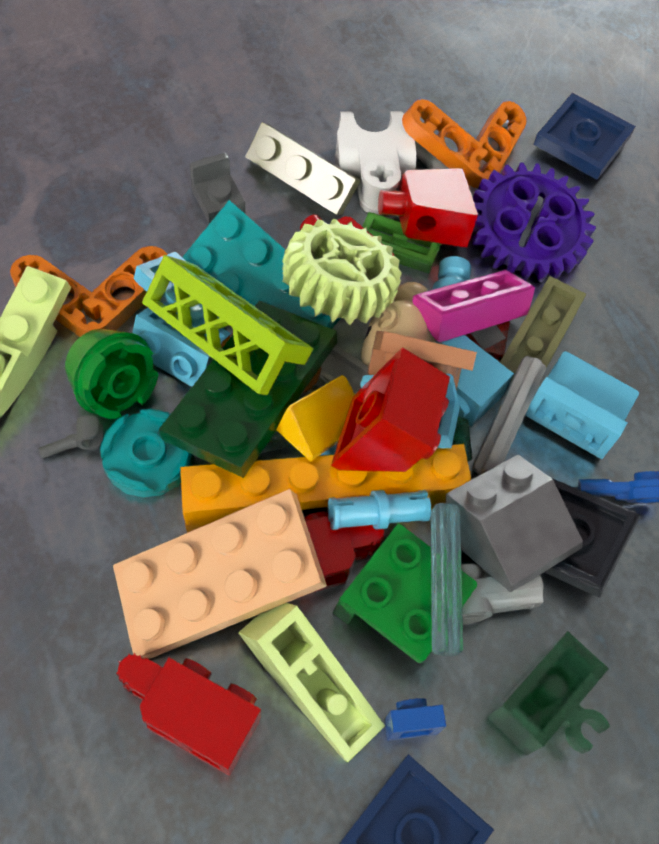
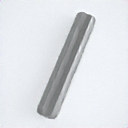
M529 356L522 358L472 465V469L478 475L504 462L545 373L546 366L540 359Z

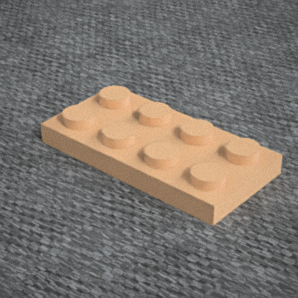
M291 489L113 565L133 655L134 653L137 656L141 655L142 659L154 658L327 586L297 495Z

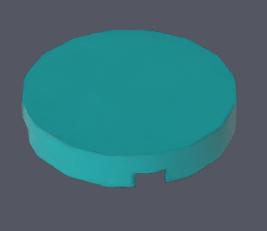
M151 408L140 410V413L131 416L126 414L118 418L106 431L100 446L103 469L111 483L124 493L143 498L163 495L180 485V467L192 466L193 454L173 446L161 438L159 428L169 417V412Z

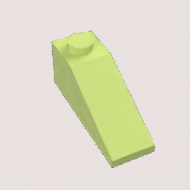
M285 603L265 611L238 632L270 676L346 762H349L385 727L384 723L297 605Z

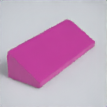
M503 270L413 295L412 302L422 314L426 326L434 339L438 342H443L526 316L530 310L535 287L509 271Z

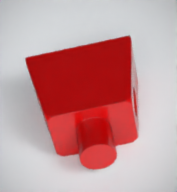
M463 169L407 170L403 173L399 191L381 190L378 197V213L382 215H398L403 235L407 238L468 247L478 213Z

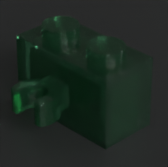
M567 631L548 648L488 718L526 755L544 747L561 726L565 729V736L569 745L577 752L584 754L590 751L593 745L582 735V723L589 724L599 734L606 731L610 725L600 712L593 709H584L579 704L609 668Z

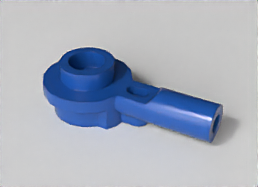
M638 472L634 474V481L612 482L609 479H579L578 489L597 497H615L616 501L659 503V472Z

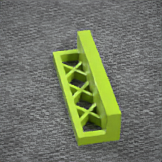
M167 255L163 256L142 301L145 306L258 394L268 395L285 361L305 365L314 349L197 265ZM171 281L174 283L176 302L166 306L161 302V298ZM201 303L205 324L193 327L190 307ZM230 325L233 329L235 347L223 350L221 348L219 329ZM261 348L269 354V357L259 376L252 372L249 352Z

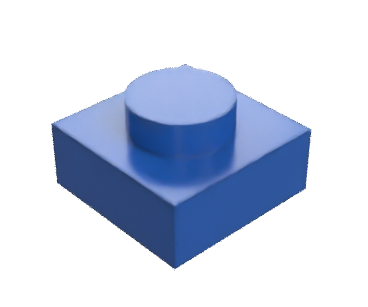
M425 698L397 702V710H390L384 719L387 741L434 736L447 727L443 704L427 706V699Z

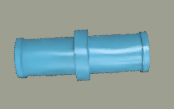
M373 490L370 496L332 497L328 500V519L331 522L330 527L332 530L373 525L374 529L378 530L386 529L389 523L429 521L431 516L430 498H427L428 492L426 490L386 494L384 490Z

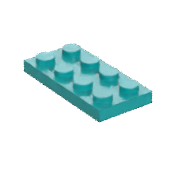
M230 200L182 256L184 260L197 265L253 306L260 300L331 329L341 319L337 318L332 323L329 315L321 313L315 316L314 308L311 306L300 307V298L289 295V286L283 282L282 268L284 263L282 260L286 249Z

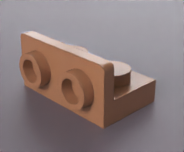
M376 331L367 373L368 375H375L403 347L443 373L451 374L457 391L461 369L473 371L477 352L390 332Z

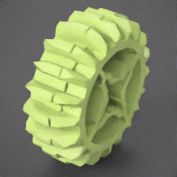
M318 219L314 226L304 224L302 230L295 232L293 238L290 239L282 260L284 263L282 268L283 282L289 286V295L300 298V307L311 306L314 308L315 316L321 313L329 315L332 323L337 318H343L349 325L355 319L367 323L371 317L379 318L382 312L389 307L390 303H393L401 282L402 272L398 268L400 260L392 256L393 247L382 245V236H371L367 233V227L358 229L353 227L351 221L347 225H343L336 219L327 224L323 220Z

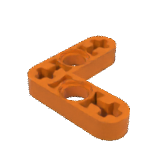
M420 99L415 101L402 118L403 127L410 137L449 169H463L468 185L473 188H478L483 178L488 180L493 170L500 173L527 122L523 109L511 101L503 102L489 116L476 139L428 100ZM506 120L509 121V122H508V125H507V126H508L507 129H505L504 127H502V125L506 122ZM435 130L439 131L437 135L434 133ZM444 137L450 138L455 142L458 152H454L447 147ZM488 137L493 138L498 143L500 151H496L491 147ZM484 160L487 163L483 165L480 171L478 169L480 167L479 162Z
M157 246L143 247L128 258L92 292L37 255H26L17 259L11 266L10 274L15 288L27 266L67 280L71 286L69 292L74 295V298L69 303L62 305L55 320L81 337L83 334L94 329L117 330L144 305L142 301L146 291L134 280L136 266L168 254ZM121 287H129L135 291L132 297L125 300H118L112 296L113 292ZM84 308L85 314L93 320H97L101 317L102 322L98 324L97 322L91 321L87 324L85 315L83 314V312H81V310Z

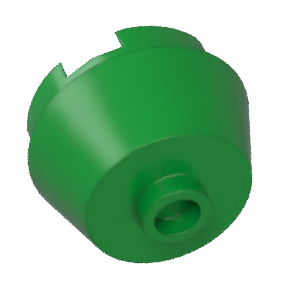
M94 329L83 334L74 342L66 357L65 371L76 400L83 409L104 418L117 419L122 417L120 411L128 409L136 401L143 405L148 400L157 384L158 372L153 369L152 355L154 353L150 350L146 341L134 333Z

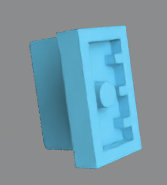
M564 351L548 377L542 382L525 416L596 457L603 459L624 431L628 423L625 419L639 396V392L571 353Z

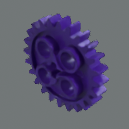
M520 162L516 171L508 164L504 166L501 174L493 170L488 180L482 179L472 197L478 213L473 232H477L472 241L473 245H485L481 257L485 258L493 255L496 258L493 268L496 269L504 263L508 266L507 271L512 274L515 270L521 271L524 281H527L531 273H535L539 282H543L548 273L555 279H558L563 271L569 274L575 265L580 264L586 256L587 250L594 241L591 235L596 230V226L589 223L595 215L594 212L584 210L589 199H577L576 197L580 187L568 188L566 186L568 176H564L559 180L555 179L554 168H551L547 174L541 173L538 163L535 164L532 171H528L523 162ZM538 196L543 198L542 205L532 223L531 232L525 241L524 247H520L519 241L522 233L527 227L531 211L538 200Z

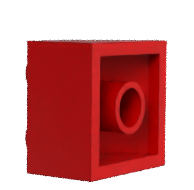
M402 347L353 396L331 466L337 470L406 472L422 458L424 460L429 459L438 448L441 440L438 429L441 417L444 415L449 404L446 393L450 376Z

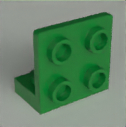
M398 523L340 597L332 613L347 625L355 615L359 616L416 662L422 663L429 656L476 589L477 582Z

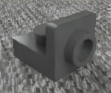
M226 153L190 163L192 192L209 224L229 200L246 213L245 201L230 175V160Z

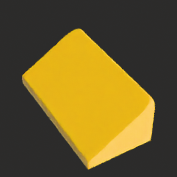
M341 375L291 404L285 411L276 429L309 461H312L339 441L352 398L355 395L347 378Z

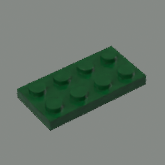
M260 300L255 305L257 309L314 348L306 364L301 365L285 361L268 395H263L255 392L213 359L159 428L163 441L242 478L245 477L276 432L287 408L299 399L337 344L336 330ZM234 335L223 346V350L235 347ZM261 348L249 352L251 369L257 376H259L269 357V354Z

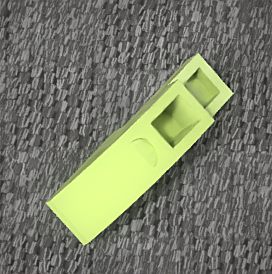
M30 266L26 267L0 317V418L22 392L58 332L53 323L71 289L67 280Z

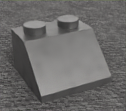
M520 455L512 457L446 493L444 535L510 593L582 548L583 540L553 479Z

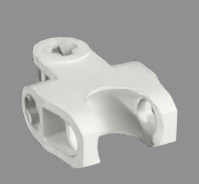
M390 111L388 128L379 132H370L360 128L356 124L353 112H340L335 165L361 180L357 191L359 204L365 212L382 215L378 213L380 191H396L403 173L407 170L416 169L415 140L408 135L403 127L402 118L404 113L402 111Z

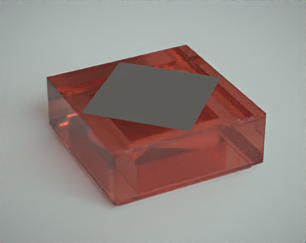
M510 321L481 329L465 336L500 362L505 354Z

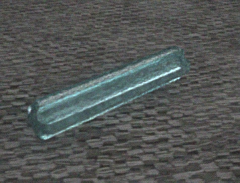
M439 503L435 504L431 510L432 651L435 655L447 657L457 656L463 651L461 528L459 507L455 504Z

